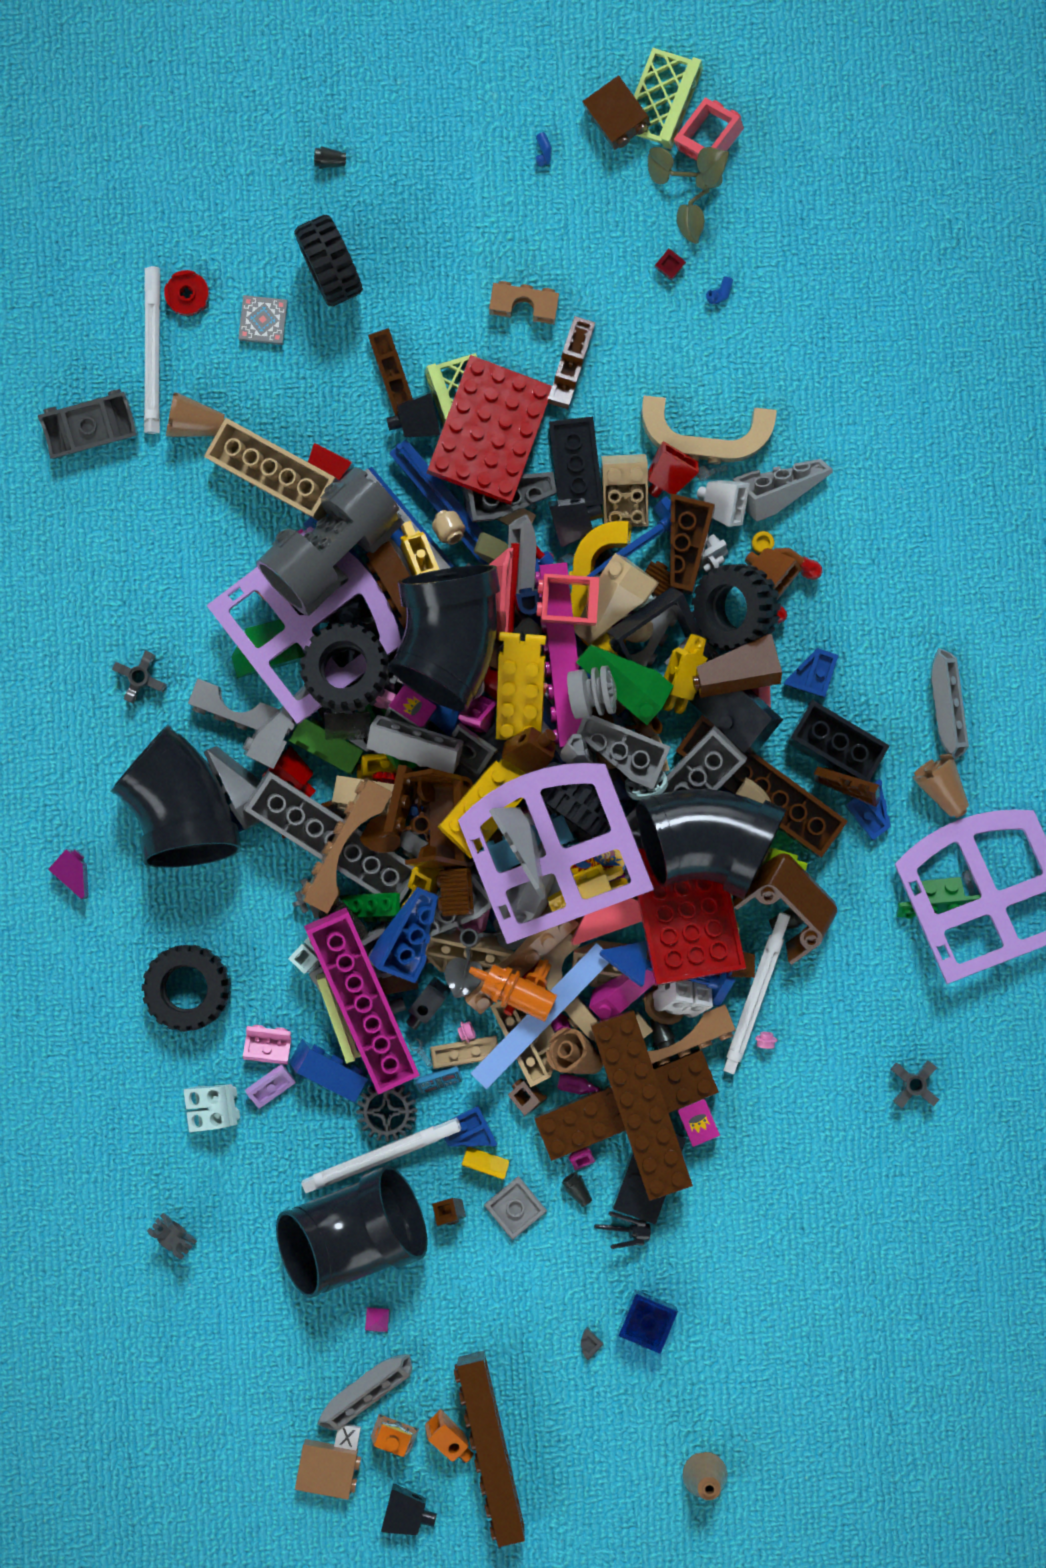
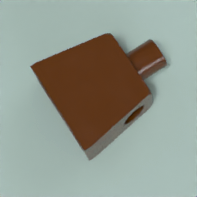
M529 727L504 743L502 758L526 774L546 768L554 757L556 735L551 729H546L541 733L534 727Z

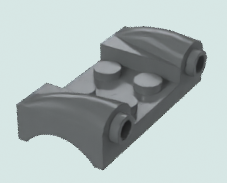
M117 389L107 392L108 396L58 410L56 407L44 409V414L38 415L46 437L50 459L139 436L127 393Z

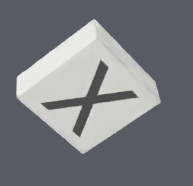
M345 1424L337 1430L334 1447L356 1451L361 1426Z

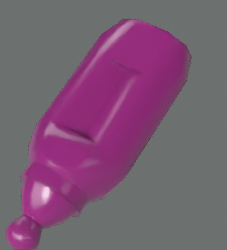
M560 1074L557 1086L561 1091L579 1095L600 1090L599 1087H595L587 1079L569 1074Z

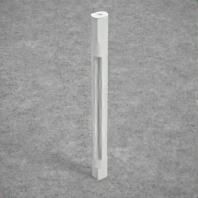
M155 266L145 268L144 433L148 434L160 433V268Z
M779 913L773 933L768 937L755 978L726 1055L728 1059L723 1071L734 1074L738 1062L742 1061L784 943L783 936L791 916L789 914Z
M454 1118L435 1127L432 1126L318 1172L302 1180V1187L305 1193L321 1189L461 1131V1125L458 1119Z

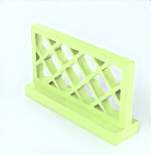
M652 48L634 97L638 101L648 96L651 105L643 109L645 112L654 109L657 116L656 119L650 121L651 125L648 127L660 122L662 130L659 136L651 134L649 129L646 130L647 132L641 135L637 134L636 136L661 143L663 147L672 149L674 138L678 134L703 71L701 59L693 57L691 60ZM659 56L665 58L667 64L655 69L653 62L655 57ZM679 63L687 65L685 72L677 76L675 75L673 66ZM670 69L673 78L661 82L658 74ZM656 76L659 84L647 89L645 85L646 80ZM676 82L678 86L677 92L668 96L664 87ZM662 89L665 98L654 103L650 94ZM668 102L670 106L669 112L660 116L656 107Z
M470 355L437 365L435 363L428 365L424 371L443 427L453 403V399L449 396V391L451 387L458 389L459 385L455 384L454 381L458 373L463 375L464 371L461 370L463 363L468 362ZM450 368L456 372L452 381L442 376L441 369Z
M325 973L318 974L317 982L346 1064L355 1061V1058L361 1057V1054L357 1051L355 1041Z

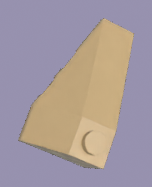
M615 553L599 577L597 623L595 626L576 625L574 628L575 633L588 644L594 643L620 619L626 618L629 612L637 606L644 604L659 583L629 559ZM587 604L580 616L581 618H586Z

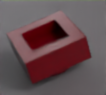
M668 248L655 264V268L672 281L684 267L686 261Z

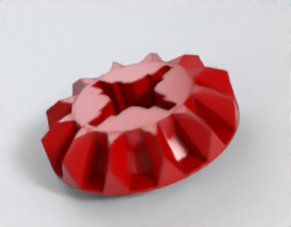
M379 771L373 774L372 780L394 784L396 773Z

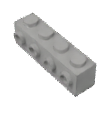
M377 715L370 725L367 749L374 750L379 754L384 753L396 757L399 760L410 761L422 767H429L453 774L459 765L464 741Z

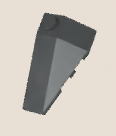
M553 472L522 474L511 505L470 489L462 488L465 510L472 522L499 519L557 493Z
M215 746L204 751L212 771L217 777L221 778L224 794L228 793L232 801L229 806L243 828L246 830L261 823L262 821L243 809L261 780L219 747Z

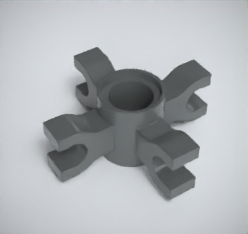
M145 650L139 666L133 668L115 662L112 670L127 676L131 683L123 698L124 700L134 704L140 689L147 686L164 693L167 684L152 678L149 672L156 657L153 653ZM144 672L145 679L141 683H136V673Z
M927 1060L919 1072L915 1074L908 1073L901 1065L895 1063L890 1070L903 1080L904 1089L894 1098L893 1102L903 1108L912 1095H920L930 1105L935 1106L940 1099L927 1089L926 1079L937 1067ZM918 1078L920 1081L919 1088L911 1090V1080Z
M162 1213L160 1216L162 1219L157 1218L155 1220L156 1223L152 1226L155 1230L149 1228L147 1232L151 1237L157 1238L164 1248L173 1252L175 1257L182 1260L184 1257L182 1252L187 1254L192 1248L190 1242L195 1244L197 1240L194 1236L187 1234V1231L181 1225L172 1221L168 1215Z

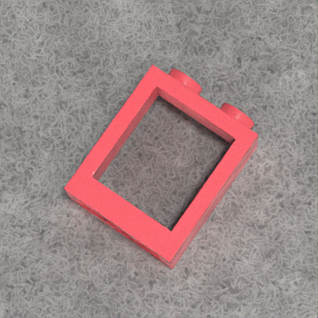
M706 97L674 138L678 151L696 161L700 150L705 147L691 140V138L710 113L729 123L711 146L713 148L727 151L744 129L739 113L735 110L729 111L717 100L711 101Z
M544 574L543 580L539 579L538 593H542V600L537 602L536 616H540V622L596 625L599 577ZM549 583L588 586L586 618L547 615Z

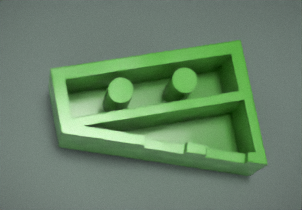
M313 718L310 721L305 719L297 725L289 740L290 742L351 775L353 774L364 754V751L351 741L347 742L341 739L342 735L332 729L327 731L321 728L323 724Z

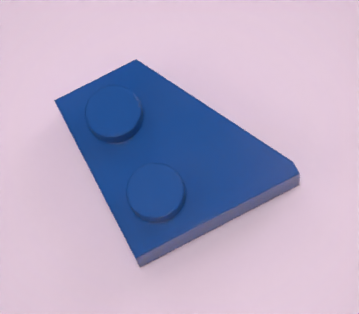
M817 648L784 681L783 685L825 698L839 655Z
M880 779L874 782L879 784L880 801L877 807L855 798L845 804V807L872 841L891 827L886 810V800L882 790V781Z
M479 1105L454 1117L458 1119L461 1131L444 1138L448 1146L498 1145Z

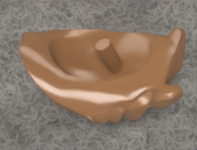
M654 984L652 986L653 989L649 993L644 994L643 997L645 1011L648 1016L661 1024L672 1025L679 1022L684 1014L675 1015L665 1010H655L653 992L658 989V986Z

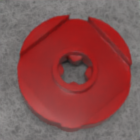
M182 270L174 273L164 288L165 300L169 307L176 314L183 316H192L206 309L210 296L206 281L191 270ZM184 288H188L190 291H193V294L190 295V298H185V296H181V293L185 291Z

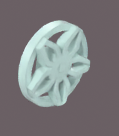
M664 771L660 772L654 789L633 782L629 778L625 781L627 795L635 800L648 799L651 796L662 794L668 786L667 776Z

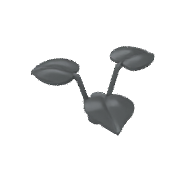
M497 918L493 922L497 932L478 933L470 928L464 929L462 925L457 926L461 932L460 942L466 946L467 958L466 960L460 957L454 958L445 968V979L455 998L466 996L473 992L481 983L480 979L469 973L471 967L483 970L480 963L470 962V949L479 944L480 938L497 936V941L501 947L514 950L519 948L527 937L507 944ZM454 927L442 933L451 935L456 931L457 927Z

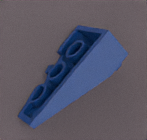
M419 887L416 888L379 937L369 956V960L377 969L413 983L417 981L426 963L427 956L425 953L427 943L430 942L431 936L429 932L431 923L434 921L438 900L436 894Z

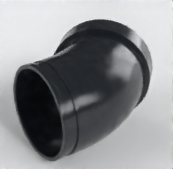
M494 565L446 568L412 575L398 581L401 606L406 607L407 621L402 642L388 667L394 676L406 686L434 703L459 712L468 711L471 701L476 697L485 679L491 662L497 631L496 593L500 591L497 566Z
M167 724L110 790V792L121 798V801L132 810L139 820L144 833L140 839L143 863L147 866L159 868L187 867L216 862L241 851L238 825L232 822L229 805L216 775L196 748Z
M711 789L671 791L651 796L648 799L638 800L636 803L637 825L643 849L650 868L662 887L688 880H709L724 885L722 890L743 900L787 811L768 800L760 803L745 796Z
M384 1166L363 1175L358 1183L296 1206L291 1210H285L278 1215L276 1221L277 1243L285 1269L295 1287L308 1298H313L320 1293L336 1289L391 1266L403 1267L422 1259L427 1252V1230L417 1198L402 1174L391 1166Z

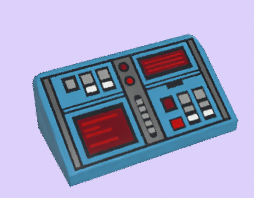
M456 1065L418 1077L415 1080V1084L420 1094H426L460 1083L463 1079L459 1066Z

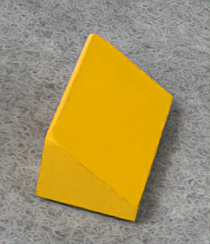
M384 753L362 755L361 771L363 776L373 775L379 771L397 772Z
M467 1147L462 1161V1166L500 1179H505L509 1160L472 1147Z

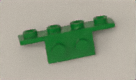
M961 877L921 881L936 914L944 913L981 898V895L965 896ZM916 883L917 894H919V893H921V892H920L919 887H918V885H917V883ZM911 902L898 903L896 912L898 918H913L916 916Z
M400 893L338 896L336 909L339 911L346 907L351 918H364L365 923H377V918L378 922H391L392 918L401 909Z

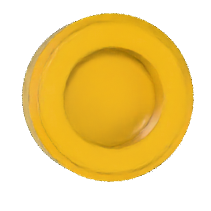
M765 531L756 533L751 542L753 550L761 554L765 548L772 549L774 547L773 536Z

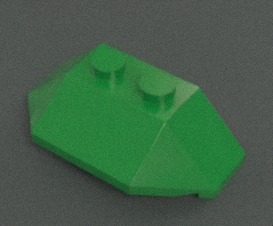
M281 619L246 628L244 633L256 648H261L285 629V625ZM312 631L313 634H314L316 637H318V634H317L316 632ZM294 643L270 662V667L274 669L299 662L305 656L303 653L304 649L299 643ZM237 646L231 656L237 678L258 673Z

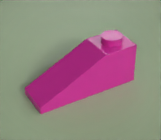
M480 696L471 701L468 711L461 712L458 719L465 726L471 727L475 732H487L493 724L497 701Z
M646 970L643 987H640L626 975L622 974L593 989L589 1008L601 1020L621 1013L655 983L653 971Z

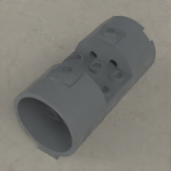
M354 467L339 482L331 483L325 488V493L320 498L328 517L321 518L316 524L317 527L312 532L302 536L292 529L282 530L277 534L276 540L272 543L273 546L256 561L260 572L272 587L302 614L310 616L341 585L333 566L355 544L361 546L366 552L374 553L405 523L401 518L402 515L397 514L399 507L391 495L379 482L375 483L373 480L367 479V472L360 468Z

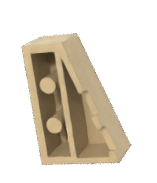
M337 775L332 798L334 805L338 806L337 809L344 811L348 802L354 801L357 795L355 789L360 781L364 782V779ZM373 781L393 791L394 784ZM391 796L382 813H380L379 815L387 816Z

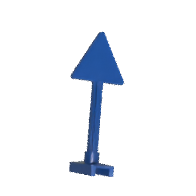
M667 496L652 508L660 518L657 526L616 554L627 558L661 533L668 531L671 533V501ZM611 558L592 571L587 577H596L601 574Z
M646 941L604 949L599 953L602 958L640 987H643L645 983L646 970L652 971L651 961L647 959L648 947ZM732 972L719 974V976L712 975L688 981L704 984L706 987L712 988L713 1006L720 1007L734 984L735 978L730 977Z

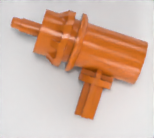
M546 959L544 961L540 960L534 972L527 974L525 979L520 977L521 974L518 970L516 974H513L512 968H501L494 964L489 973L471 967L469 973L474 977L484 981L481 992L489 995L493 1002L497 1003L500 1000L502 1001L501 1007L508 1004L543 1022L546 1021L557 998V994L546 990L548 985L546 977L552 967Z

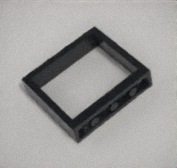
M673 587L607 631L611 648L617 652L618 656L627 660H632L623 640L670 607H672L686 638L690 637L691 634L703 636L684 594ZM705 643L703 656L707 658L706 662L712 660V656Z

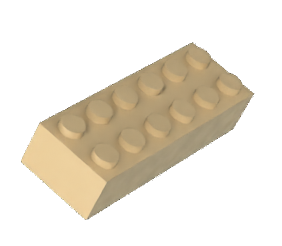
M225 418L204 455L205 458L317 521L327 514L320 498L325 493V488L331 483L339 482L334 476L228 418Z

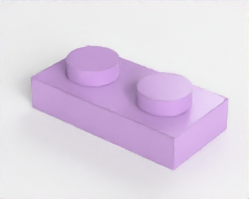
M281 1064L245 1089L248 1097L260 1109L296 1082Z

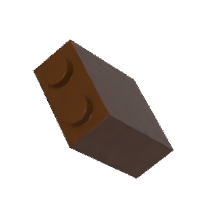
M619 75L582 101L585 111L614 150L626 146L631 138L637 134H643L648 129V126L651 125L649 116Z

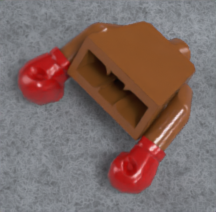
M765 548L759 556L754 552H750L745 559L746 564L755 566L758 570H763L767 574L766 579H772L775 584L773 589L778 590L779 597L800 571L803 577L811 580L820 578L823 573L822 566L817 561L808 559L806 556L802 557L791 548H775L774 550ZM781 606V610L777 612V615L780 616L778 623H782L787 619V611Z

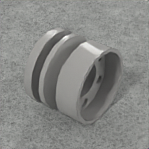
M608 665L601 666L600 674L597 667L592 668L591 679H588L584 669L568 672V694L575 719L591 717L593 706L596 707L599 715H604L605 707L608 714L616 713L617 691Z

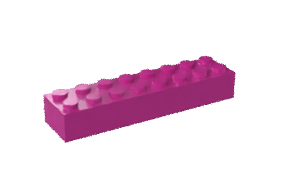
M567 562L540 565L539 571L535 572L536 589H538L539 579L543 580L544 574L568 575ZM549 583L547 615L573 617L569 584ZM542 593L539 594L540 602L542 600ZM540 622L541 633H545L546 645H542L543 655H548V662H545L546 678L551 680V684L547 687L548 699L553 700V707H550L551 723L555 722L556 730H553L556 735L554 743L558 745V750H561L573 734H577L583 719H575L567 686L568 672L579 670V665L576 663L578 656L575 630L572 624Z
M346 907L305 925L304 928L378 1095L420 1076Z

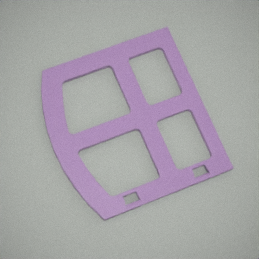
M309 527L301 535L304 536L306 533L312 532L314 528ZM349 551L335 564L336 567L348 576V581L334 591L310 616L305 614L298 615L290 603L266 580L258 567L206 605L297 724H300L322 706L315 701L310 693L301 700H296L270 667V662L294 643H299L303 649L305 645L310 646V638L314 635L313 629L357 595H363L380 635L379 641L387 655L389 656L398 649L402 642L392 609L381 588L367 569ZM240 588L244 594L232 601L229 596ZM255 591L260 592L285 625V629L261 648H256L230 615V610ZM360 654L341 668L330 658L325 667L327 681L334 687L347 688L365 674L366 660Z
M562 764L524 774L489 792L458 820L507 944L654 890L606 764ZM568 784H593L610 824L611 831L571 847L563 848L541 795V790ZM520 797L526 800L546 851V855L540 858L542 876L550 873L555 875L566 902L564 908L524 923L517 921L506 891L530 880L521 865L504 872L497 871L481 830V825L492 816L489 810L492 808H503ZM480 838L484 850L477 853L473 840ZM618 849L628 870L631 882L591 898L583 899L572 874L571 866ZM505 904L510 913V917L506 919L503 918L499 906Z
M1034 810L992 811L957 820L924 837L894 864L946 985L1046 946V931L1023 940L1019 939L1006 912V907L1046 892V836ZM1000 830L1024 831L1042 874L1009 888L997 890L974 840V835ZM952 843H957L981 898L944 913L936 914L919 878L917 869L940 850ZM915 881L921 892L916 896L909 884ZM990 916L1002 942V948L967 962L957 963L944 932L979 917ZM943 945L949 958L942 960L937 948Z

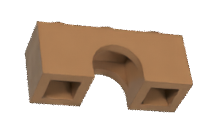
M506 281L493 283L489 306L490 315L511 318L514 306L520 302H526L534 310V322L555 325L559 293H555V290L550 288L536 290L533 289V286L525 284L520 285V287L511 286L512 284Z

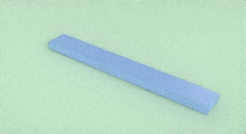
M598 943L550 990V992L557 994V998L546 1021L543 1022L527 1014L470 1073L486 1089L609 964L608 961L599 955L600 951L604 949Z

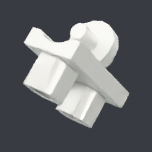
M714 534L707 538V549L704 550L699 571L704 569L705 572H708L713 568H718L721 563L725 562L723 557L729 554L724 539L720 541Z

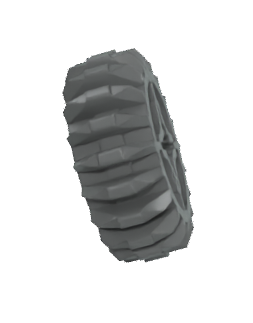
M404 1085L399 1090L394 1087L383 1092L381 1106L369 1108L371 1100L378 1095L377 1091L369 1086L367 1089L370 1095L364 1092L361 1095L366 1102L358 1101L357 1103L359 1106L364 1107L356 1111L358 1115H364V1117L358 1119V1123H367L363 1126L362 1130L366 1131L370 1128L369 1137H372L375 1132L378 1133L377 1141H380L382 1135H385V1141L389 1142L390 1135L392 1134L396 1141L399 1139L397 1132H400L402 1136H406L407 1133L404 1127L411 1130L413 1126L408 1121H416V1117L410 1115V1113L418 1111L417 1108H410V1105L416 1103L415 1099L410 1101L407 1099L412 1095L411 1091L404 1095L402 1093L405 1089ZM390 1093L399 1097L405 1107L393 1105ZM386 1100L389 1110L394 1111L393 1114H389L388 1122L386 1114L380 1111L385 1108ZM405 1114L403 1122L391 1129L392 1117ZM369 1115L380 1117L383 1120L384 1129L376 1126Z

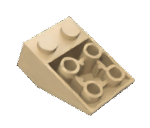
M646 454L601 456L604 524L613 521H629L632 527L649 526L648 462Z

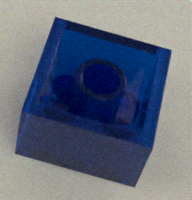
M634 1289L617 1330L618 1336L661 1354L678 1313L677 1307Z

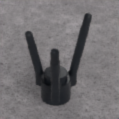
M612 1211L608 1213L610 1216L633 1224L630 1227L594 1225L595 1229L629 1232V1237L634 1239L632 1241L612 1244L610 1246L611 1249L634 1245L643 1246L644 1241L648 1242L651 1235L650 1224L646 1223V1221Z

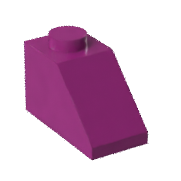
M66 849L48 870L79 898L86 899L89 896L87 864L83 861L85 857L76 849L73 851Z

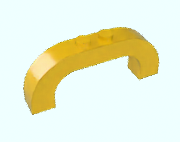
M629 521L608 522L591 530L577 547L573 560V571H570L569 575L587 576L594 571L595 563L604 551L611 548H625L631 543L632 529ZM572 585V593L570 595L573 617H580L587 604L588 586ZM607 632L592 644H588L579 636L588 647L594 645L618 656L617 652L609 645L610 638Z

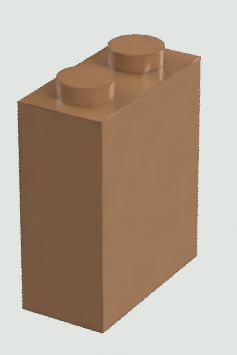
M305 1439L295 1490L348 1500L350 1492L355 1493L357 1479H353L354 1470L359 1471L361 1457L357 1456L358 1449L356 1451L334 1447V1444Z

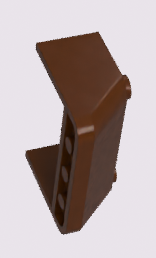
M433 768L403 774L404 779L417 782L419 797L423 801L429 802V820L431 823L430 846H423L420 849L418 858L405 860V865L425 869L468 868L474 866L473 857L469 858L438 828L439 824L473 786L472 781L468 777Z
M786 853L774 856L759 868L744 900L732 894L736 910L754 897L765 905L773 904L781 898L803 920L807 927L785 943L788 961L791 965L821 944L837 915L835 901Z

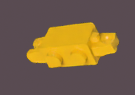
M411 521L405 522L401 526L404 536L400 537V547L411 575L440 570L425 533L415 532Z
M691 634L684 649L678 647L673 650L664 677L674 686L663 706L664 710L670 711L674 707V712L681 714L684 712L688 700L693 701L694 695L698 690H695L693 685L696 667L707 661V658L703 656L705 638Z
M599 864L573 875L583 899H588L628 884L627 879L624 877L613 880L623 875L624 871L621 866L604 871L602 865ZM561 890L547 897L552 912L566 906Z

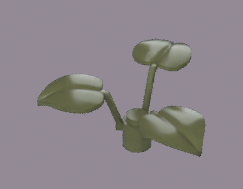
M653 147L649 150L648 171L655 183H667L669 175L696 177V185L703 189L702 192L688 202V205H680L677 211V224L681 233L687 240L697 244L703 232L705 220L701 208L693 205V203L703 195L710 192L709 189L719 187L722 184V175L729 152L713 147H705L700 150L697 158V167L700 172H675L671 170L674 164L672 155L664 148Z

